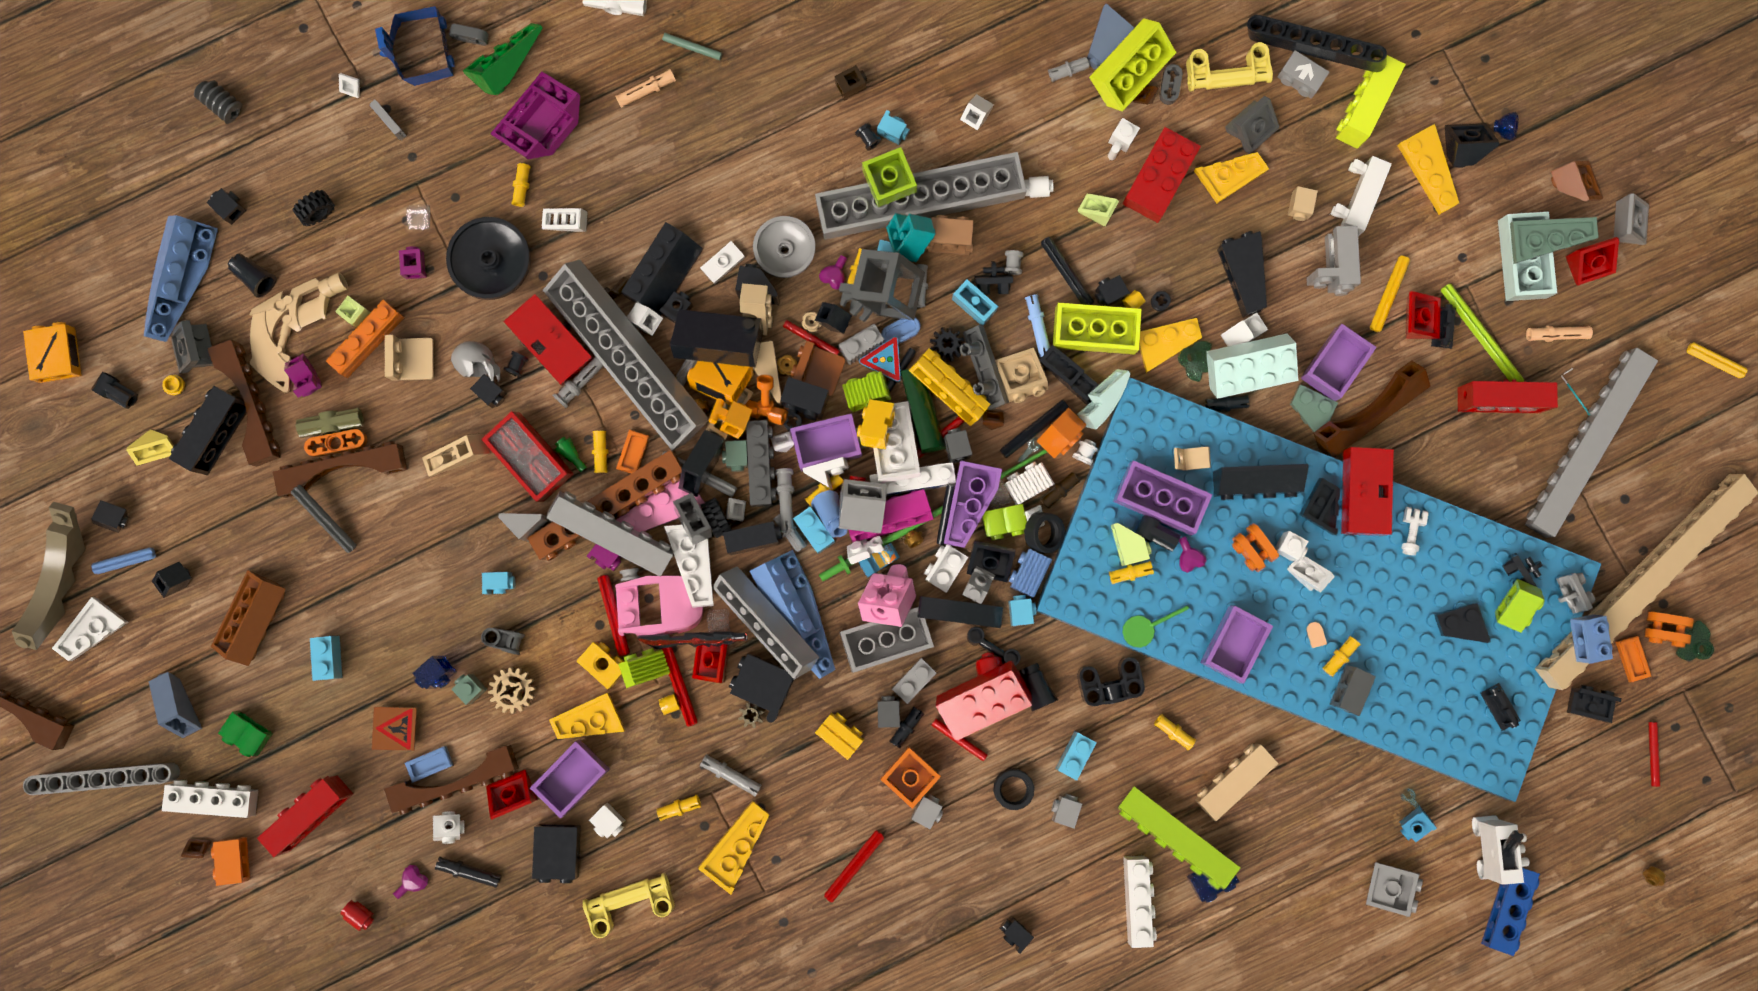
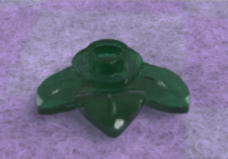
M1206 341L1195 342L1192 347H1187L1180 351L1178 361L1185 368L1189 379L1200 382L1202 372H1208L1206 351L1211 350V343ZM1188 354L1191 355V361L1187 359Z
M1697 620L1691 630L1685 629V634L1691 635V643L1686 644L1685 648L1679 647L1676 651V655L1686 661H1691L1695 658L1706 660L1714 653V646L1709 641L1711 635L1709 629L1704 623ZM1701 645L1704 647V651L1702 653L1699 650Z

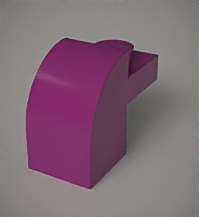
M304 353L285 363L284 371L294 383L293 392L298 398L308 396L322 387L315 369Z

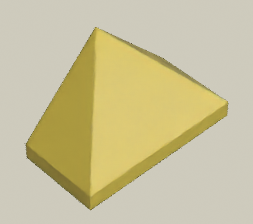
M149 430L129 445L126 450L135 464L141 465L169 457L174 445L167 435Z

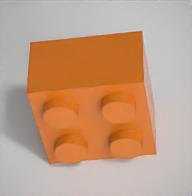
M908 746L880 777V780L913 809L941 776Z

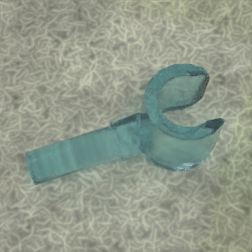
M1037 437L1028 442V448L1018 459L1019 462L1024 461L1033 451L1042 448L1040 444L1038 447H1035L1033 444Z
M1407 789L1411 794L1410 799L1401 794V799L1405 802H1410L1415 809L1420 806L1415 800L1416 795L1412 789Z

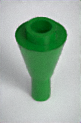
M563 437L555 443L557 448L554 450L572 462L580 472L587 468L579 458L571 437L568 439Z

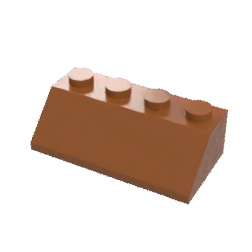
M247 570L211 647L224 659L249 666L256 657L257 648L266 636V629L269 623L273 621L275 610L278 604L282 602L286 589L270 579Z

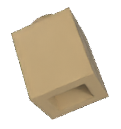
M1297 186L1291 195L1288 216H1293V219L1298 221L1308 220L1313 215L1318 191Z

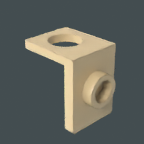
M1210 447L1174 448L1175 469L1185 471L1211 468Z

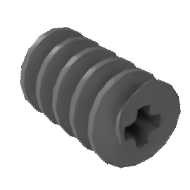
M215 80L210 82L203 81L194 90V97L206 105L209 110H212L215 115H218L221 120H224L226 124L232 123L239 115L242 103L236 101L234 96H230L228 91H224L222 86H218Z

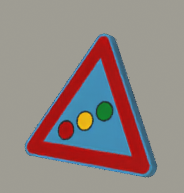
M894 336L860 358L859 363L874 371L882 372L884 376L899 382L901 378L898 338Z

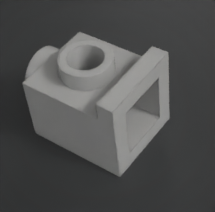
M976 566L962 595L982 604L995 575Z

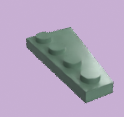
M1597 217L1525 220L1510 223L1513 264L1598 238Z

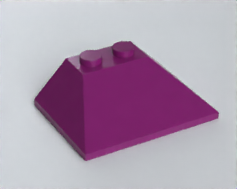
M541 71L490 134L527 159L553 155L578 124L580 95Z

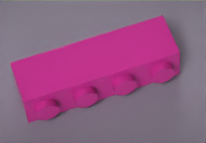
M913 490L909 494L900 497H891L885 503L881 534L848 530L852 542L864 539L869 540L876 536H882L933 520L925 490Z

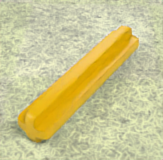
M1695 342L1690 343L1686 350L1688 354L1737 378H1744L1748 371L1746 367Z

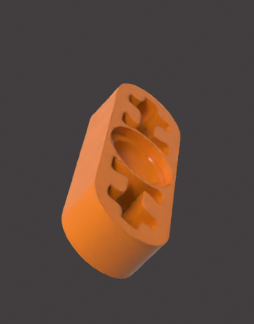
M353 429L312 437L305 442L304 449L308 455L314 457L357 450L367 444V436L364 432ZM355 434L361 437V440H358V444L346 441V439H354ZM338 437L341 440V445L339 448L333 449L331 441ZM314 442L318 445L325 444L326 448H317V452L311 450V447L314 446Z

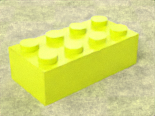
M1143 18L1089 78L1106 106L1123 112L1176 54V51L1161 24Z
M1387 55L1386 67L1382 71L1371 72L1365 70L1362 76L1364 80L1357 86L1354 92L1355 98L1348 104L1345 110L1347 114L1344 119H1341L1336 128L1339 131L1336 139L1358 149L1370 137L1406 64Z
M1058 303L1055 307L1053 345L1057 349L1135 355L1139 351L1141 309Z

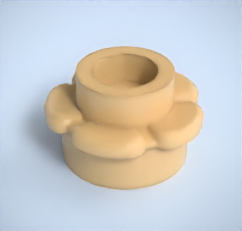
M810 312L804 314L802 327L805 330L808 329L809 332H815L817 328L821 327L819 323L814 321L817 313Z

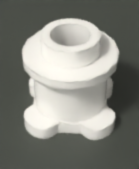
M1085 439L1084 442L1079 441L1080 446L1072 457L1091 465L1094 453L1098 452V448L1095 447L1096 443Z

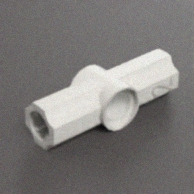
M583 0L584 6L604 9L613 15L627 13L644 16L647 9V0Z

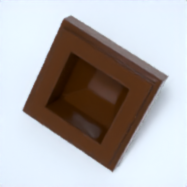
M1146 85L1134 98L1133 102L1146 105L1153 104L1159 88Z
M985 411L983 413V425L990 430L1003 427L1004 413Z
M189 839L181 857L203 858L211 841Z

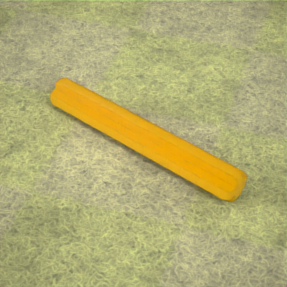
M1401 255L1397 259L1370 325L1372 331H1382L1410 262V258Z

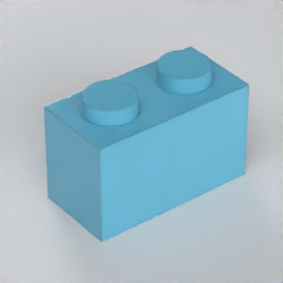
M968 279L956 290L952 297V300L983 326L998 308L993 301Z
M811 507L793 518L817 554L835 543Z
M340 636L310 638L312 681L342 678Z
M1074 731L1055 769L1078 780L1097 742Z

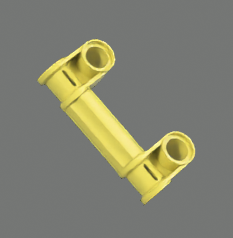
M1261 42L1255 43L1246 55L1247 67L1210 71L1206 51L1202 49L1194 50L1186 61L1189 91L1192 92L1194 89L1200 88L1210 90L1254 85L1255 82L1264 81L1271 83L1273 71L1268 46ZM1254 51L1259 52L1261 54V58H1257L1254 55ZM1193 58H1198L1201 64H1195Z
M662 873L660 877L651 880L644 879L602 893L600 897L591 900L584 899L583 909L592 934L597 938L607 936L614 926L610 911L648 898L655 915L658 917L669 915L675 905L666 873ZM660 901L668 903V911L663 912L659 909L658 904ZM598 922L606 923V932L598 930Z

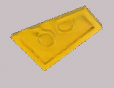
M1256 152L1222 163L1218 162L1210 166L1195 168L1194 172L1216 204H1218L1267 172L1269 168L1259 153Z
M1197 318L1140 331L1139 349L1146 373L1202 338Z
M609 693L549 720L557 739L625 732V728Z

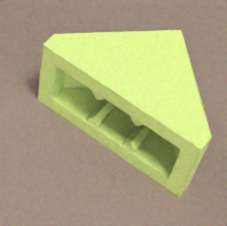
M1086 194L1078 212L1106 226L1119 201L1114 198Z
M349 296L345 298L335 311L356 328L371 313Z

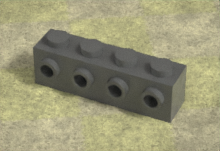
M767 420L748 421L746 430L751 507L773 506V500H776V489L772 488V480H775V469L771 467L770 459H774V448L770 446L769 438H773V428L769 426Z

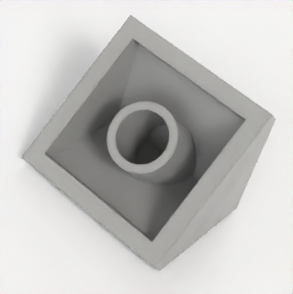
M1634 193L1616 202L1614 237H1618L1619 242L1645 245L1647 241L1649 204Z
M499 513V519L518 539L529 542L527 539L529 536L541 530L550 522L546 518L547 516L542 514Z

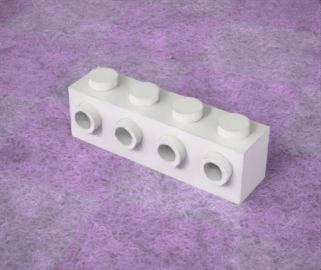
M174 780L172 784H167L164 788L162 811L243 818L256 816L258 790L251 789L250 785H237V788H230V784L226 783L208 786L209 782H195V785L187 784V780Z
M1126 856L1123 859L1128 944L1132 948L1154 947L1153 941L1157 939L1156 928L1152 927V919H1155V907L1151 905V897H1154V886L1150 884V875H1153V865L1145 856Z

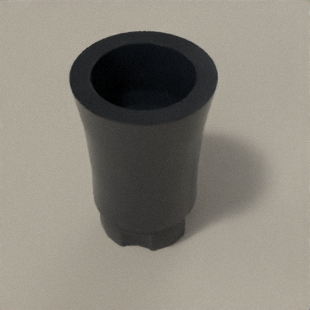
M236 254L228 262V269L255 297L265 296L275 286L276 276L243 254Z
M1038 663L1019 670L1023 681L1032 695L1031 711L1059 700L1051 689L1043 671H1040Z

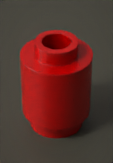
M350 900L340 913L343 916V920L358 931L362 929L367 930L374 921L372 918L374 913L358 901Z

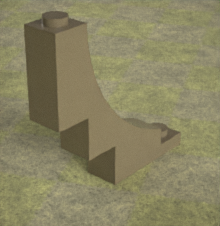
M54 501L49 506L53 522L46 530V550L41 574L30 603L12 630L16 645L22 648L37 650L65 614L61 599L75 582L72 566L86 550L74 507Z

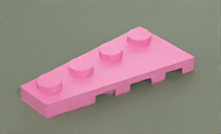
M671 482L665 486L666 490L658 495L652 494L647 498V502L640 506H635L629 513L619 517L617 521L621 523L625 521L631 524L634 530L646 532L654 527L678 519L674 511L673 501L689 493L678 489L679 482L676 484ZM700 495L695 497L699 506L705 503Z

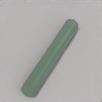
M668 33L663 35L662 40L717 60L722 58V52Z

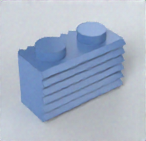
M1028 549L1026 552L1022 551L1018 559L1020 566L1017 571L1013 570L1009 578V582H1011L1010 588L1034 598L1052 559L1031 549Z

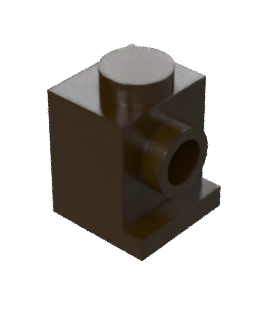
M857 65L835 76V84L844 101L865 89L866 82L868 81L864 71H859ZM850 82H855V84L849 86Z

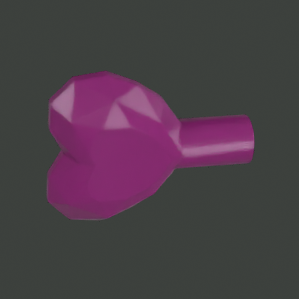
M840 255L835 265L827 266L821 270L819 274L820 281L829 283L833 289L838 290L840 283L845 282L842 268L847 258Z
M1186 536L1179 540L1183 549L1179 560L1181 570L1188 573L1195 567L1205 566L1206 556L1200 550L1192 548Z
M409 865L403 872L402 885L393 894L397 899H400L407 891H420L428 885V878L420 874L419 868L416 865Z

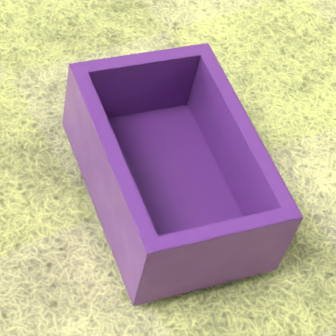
M1340 324L1332 331L1301 376V379L1328 398L1337 401L1343 397L1377 347L1345 325Z
M852 414L790 428L801 472L803 471L802 468L841 457L846 460L862 457Z
M1229 606L1200 663L1237 683L1244 684L1273 626L1237 606Z
M577 740L530 789L559 818H562L593 788L610 768L581 740Z

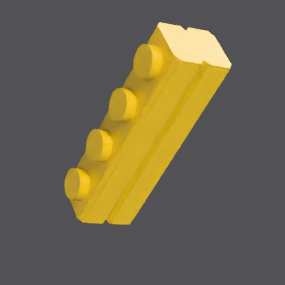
M930 348L909 369L916 378L969 426L978 421L991 405L984 395H976L971 387V383L961 378L953 366L947 365L940 355Z

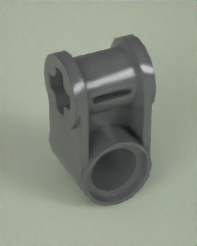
M494 627L487 628L482 632L481 640L484 645L507 653L520 655L519 647L525 634ZM491 631L497 634V640L494 643L488 639Z

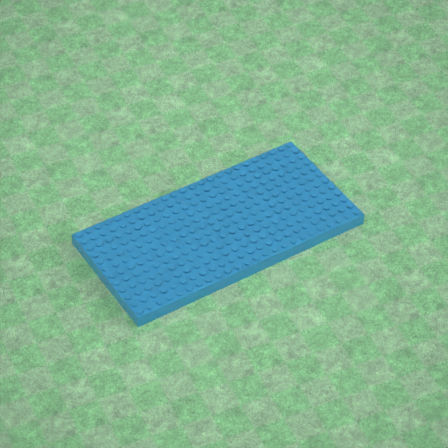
M1129 377L1122 397L1112 411L1098 447V452H1096L1066 529L1063 543L1057 552L1037 603L1036 612L1505 800L1516 802L1556 689L1548 687L1535 668L1546 657L1549 658L1553 654L1552 651L1572 632L1570 619L1582 617L1584 611L1573 614L1567 602L1559 603L1558 598L1563 594L1556 579L1573 573H1583L1586 582L1582 587L1585 592H1591L1601 563L1396 482H1393L1392 535L1341 534L1343 461ZM1210 447L1211 468L1185 471L1175 469L1174 448ZM1134 460L1213 494L1196 534L1188 535L1161 523L1162 526L1180 534V539L1186 536L1190 546L1200 550L1206 556L1205 566L1195 567L1188 573L1184 572L1179 566L1180 555L1183 552L1180 542H1178L1172 552L1154 542H1149L1152 552L1149 555L1150 559L1131 565L1134 566L1151 561L1154 574L1135 578V581L1126 580L1111 584L1108 571L1127 567V565H1121L1111 525L1119 523L1129 530L1136 532L1144 516L1113 502L1128 464ZM1308 464L1305 490L1297 494V497L1284 498V494H1276V498L1263 499V495H1255V499L1242 500V496H1234V500L1224 501L1221 500V497H1214L1213 471L1221 467ZM1319 478H1324L1340 488V499L1338 500L1339 516H1336L1335 527L1338 529V533L1336 535H1331L1299 515ZM1406 507L1412 508L1411 516L1414 509H1419V518H1421L1422 511H1428L1427 525L1418 527L1416 545L1420 548L1414 556L1404 554L1403 549H1401L1402 543H1407L1410 523L1403 522ZM1255 523L1275 548L1282 533L1291 531L1308 541L1306 545L1308 550L1305 556L1332 572L1335 577L1321 593L1315 589L1310 591L1287 570L1294 561H1290L1281 555L1273 562L1266 558L1263 561L1266 567L1260 572L1251 571L1244 562L1246 559L1242 553L1238 554L1232 547V543H1234L1232 538L1239 533L1247 536L1246 528ZM1254 541L1250 543L1252 547L1255 549V551L1259 554L1261 551L1254 543ZM1517 553L1525 567L1528 566L1525 561L1528 557H1531L1534 563L1541 561L1543 566L1538 568L1541 573L1540 577L1535 578L1532 572L1529 574L1536 586L1542 590L1545 599L1544 605L1535 612L1531 624L1525 627L1522 633L1497 623L1495 615L1496 609L1512 587V582L1523 577L1520 571L1508 576L1502 567V564L1511 559L1510 555ZM1472 603H1478L1491 642L1482 643L1441 636L1434 615ZM1184 606H1189L1188 610L1154 626V637L1147 646L1141 648L1133 647L1124 640L1122 634L1123 626L1129 618L1143 616L1152 623ZM1229 606H1237L1273 626L1244 684L1237 683L1200 663ZM1317 622L1322 626L1327 642L1326 645L1315 648L1311 647L1306 631L1309 623ZM1349 636L1353 637L1361 645L1349 657L1350 661L1347 664L1344 663L1334 677H1331L1322 667L1327 664L1333 657V652L1336 649L1339 650ZM1346 665L1357 667L1376 676L1360 716L1330 705ZM1500 683L1521 720L1518 722L1519 726L1515 728L1509 727L1501 731L1482 698L1481 692Z

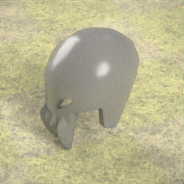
M466 341L454 349L451 362L463 377H481L483 374L489 375L491 381H494V376L497 377L498 382L500 381V367L495 364L492 351L484 344Z

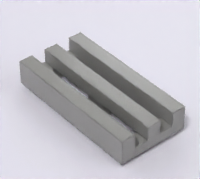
M373 100L370 103V107L394 135L401 141L407 137L376 100Z

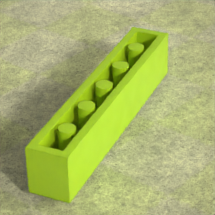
M1136 787L1132 788L1118 807L1121 811L1119 814L1129 822L1131 819L1138 824L1137 828L1146 835L1150 833L1156 838L1154 841L1164 849L1167 846L1174 851L1172 855L1180 862L1187 861L1191 865L1190 869L1199 876L1203 874L1209 878L1207 882L1215 889H1226L1239 871L1240 867Z

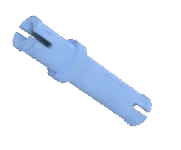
M1038 294L1032 295L1034 304H1032L1030 296L1025 297L1030 314L1028 319L1029 321L1031 320L1039 358L1044 355L1043 349L1045 348L1047 352L1050 345L1043 317H1045L1044 312H1041Z

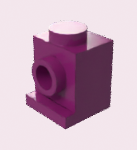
M414 246L406 247V250H399L400 275L406 280L427 278L424 252ZM416 261V265L412 266V262Z
M598 544L586 556L591 560L596 558L595 563L604 570L607 567L615 571L621 564V556Z

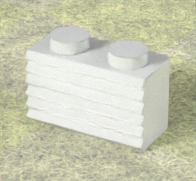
M1033 462L1025 467L1026 471L1019 475L1016 472L1007 477L1008 482L1004 485L1016 505L1025 502L1054 485L1042 462L1038 465L1036 462Z

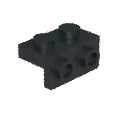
M1580 685V688H1571L1567 713L1612 723L1615 703L1621 702L1622 698L1615 697L1614 692L1601 690V693L1595 692L1593 687Z

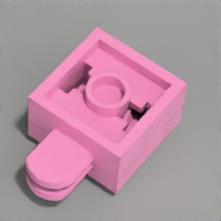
M892 565L887 575L872 574L858 602L862 621L902 627L916 598L913 580L908 577L907 568L904 565Z

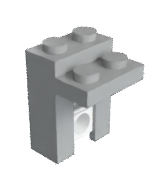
M1336 226L1333 229V236L1332 234L1325 236L1326 268H1318L1307 277V286H1314L1316 289L1328 286V293H1335V296H1345L1361 284L1358 226Z

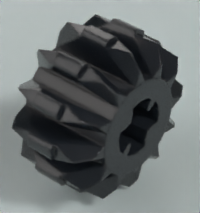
M942 327L940 329L941 334L935 331L933 335L936 339H930V343L934 345L930 349L942 355L944 362L946 357H949L950 362H953V354L958 358L961 356L958 350H960L964 338H957L960 334L959 331L952 334V327H949L948 332ZM950 341L951 346L944 348V342Z

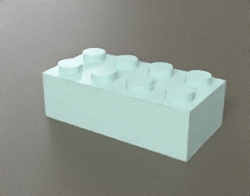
M1549 212L1507 214L1498 220L1506 301L1547 299L1557 294L1553 252L1513 264L1510 223L1513 221L1550 219Z
M1288 334L1206 351L1209 387L1217 399L1298 381L1296 342Z

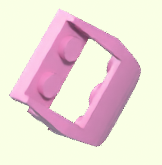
M645 576L615 585L618 633L620 636H624V633H633L637 636L683 633L695 628L702 619L703 607L692 608L682 576ZM659 584L662 624L641 626L638 586Z

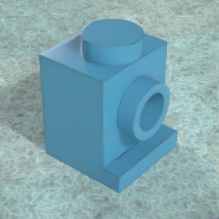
M1420 806L1399 821L1402 826L1401 833L1407 840L1412 838L1415 842L1432 830L1437 829L1434 822ZM1420 825L1419 829L1413 830L1414 826Z

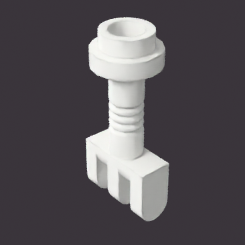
M1406 507L1403 522L1410 523L1407 543H1402L1401 549H1403L1404 554L1414 556L1420 548L1416 545L1418 527L1427 525L1428 511H1422L1421 518H1419V509H1414L1411 516L1412 508Z

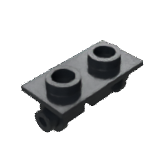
M1445 304L1444 307L1440 306V338L1432 339L1431 347L1452 349L1456 308H1453L1451 304Z
M1500 683L1480 693L1501 731L1509 727L1515 728L1519 726L1518 722L1521 720Z

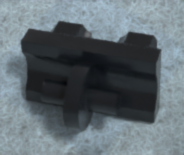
M991 261V267H983V274L991 273V275L974 276L977 288L985 295L990 294V284H998V294H1009L1010 283H1013V276L1011 274L996 275V273H1004V267H996V261Z
M1517 553L1510 555L1511 559L1502 564L1508 576L1520 571L1523 577L1519 578V580L1536 586L1529 573L1532 572L1535 578L1541 576L1538 568L1543 566L1541 561L1534 563L1532 558L1528 557L1525 559L1528 566L1525 567Z

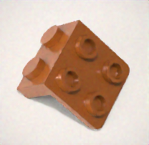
M806 341L805 346H800L797 355L800 360L798 365L794 364L790 376L793 379L829 390V396H832L843 370L845 358L816 348L814 343Z

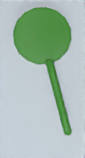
M1184 606L1152 623L1143 616L1129 618L1123 626L1122 634L1124 640L1133 647L1141 648L1147 646L1154 637V626L1188 610L1189 606Z

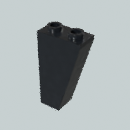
M1253 231L1242 234L1239 239L1234 240L1232 237L1222 241V245L1217 251L1242 317L1262 312L1267 308L1261 232L1253 233Z

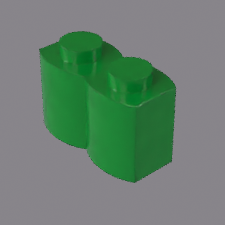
M232 711L218 732L223 737V742L231 746L235 744L240 749L239 752L246 757L258 756L273 735L267 728L256 723L252 718L240 711Z

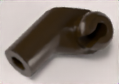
M622 277L612 289L605 287L604 290L613 300L622 294L621 291L628 279Z

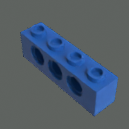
M1522 868L1524 883L1499 885L1481 944L1511 956H1514L1520 947V935L1527 924L1526 916L1533 905L1532 897L1534 891L1539 886L1540 874ZM1521 884L1522 890L1517 894L1516 887ZM1512 905H1515V911L1510 915L1509 909ZM1508 925L1509 931L1504 935L1503 929Z

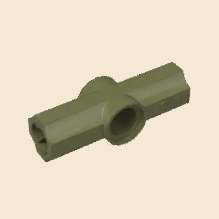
M360 408L339 412L325 411L319 413L318 416L298 419L295 426L299 437L304 438L320 434L338 433L341 430L361 427L364 423V417Z

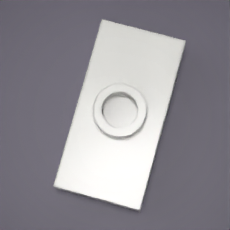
M730 241L700 268L716 284L739 264L745 256Z

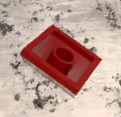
M1618 237L1578 249L1565 256L1576 285L1616 273Z
M1414 291L1409 292L1406 309V339L1440 338L1441 298Z
M697 639V643L707 640ZM723 644L719 647L712 645L710 647L705 645L697 646L692 678L725 683L730 645Z
M526 769L486 786L491 819L538 800L536 794L530 789L533 785Z

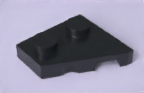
M1319 478L1299 515L1331 535H1336L1338 533V529L1335 527L1336 516H1339L1338 500L1340 499V488L1324 478Z
M1472 603L1434 615L1441 636L1482 643L1491 642L1478 603Z

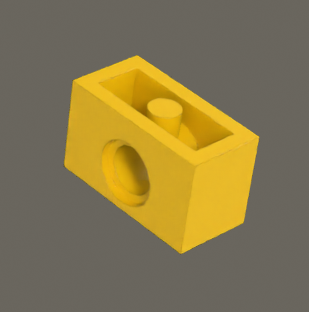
M593 642L578 658L577 662L605 688L611 689L622 677L618 664L624 661L618 656L614 658L609 653L610 648L603 642ZM602 658H606L609 663L608 668L605 670L599 667V661Z

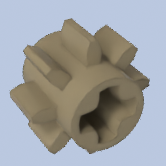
M748 702L746 703V710L743 708L739 709L743 715L738 720L745 721L744 727L752 724V727L756 728V721L763 722L759 717L764 711H759L757 705L751 707ZM750 709L752 713L756 712L757 716L754 717V721H751L750 718H746V715L749 713Z

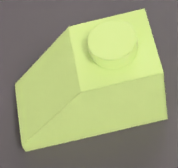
M1119 523L1111 525L1122 566L1150 559L1149 555L1152 552L1149 542H1145L1142 536Z

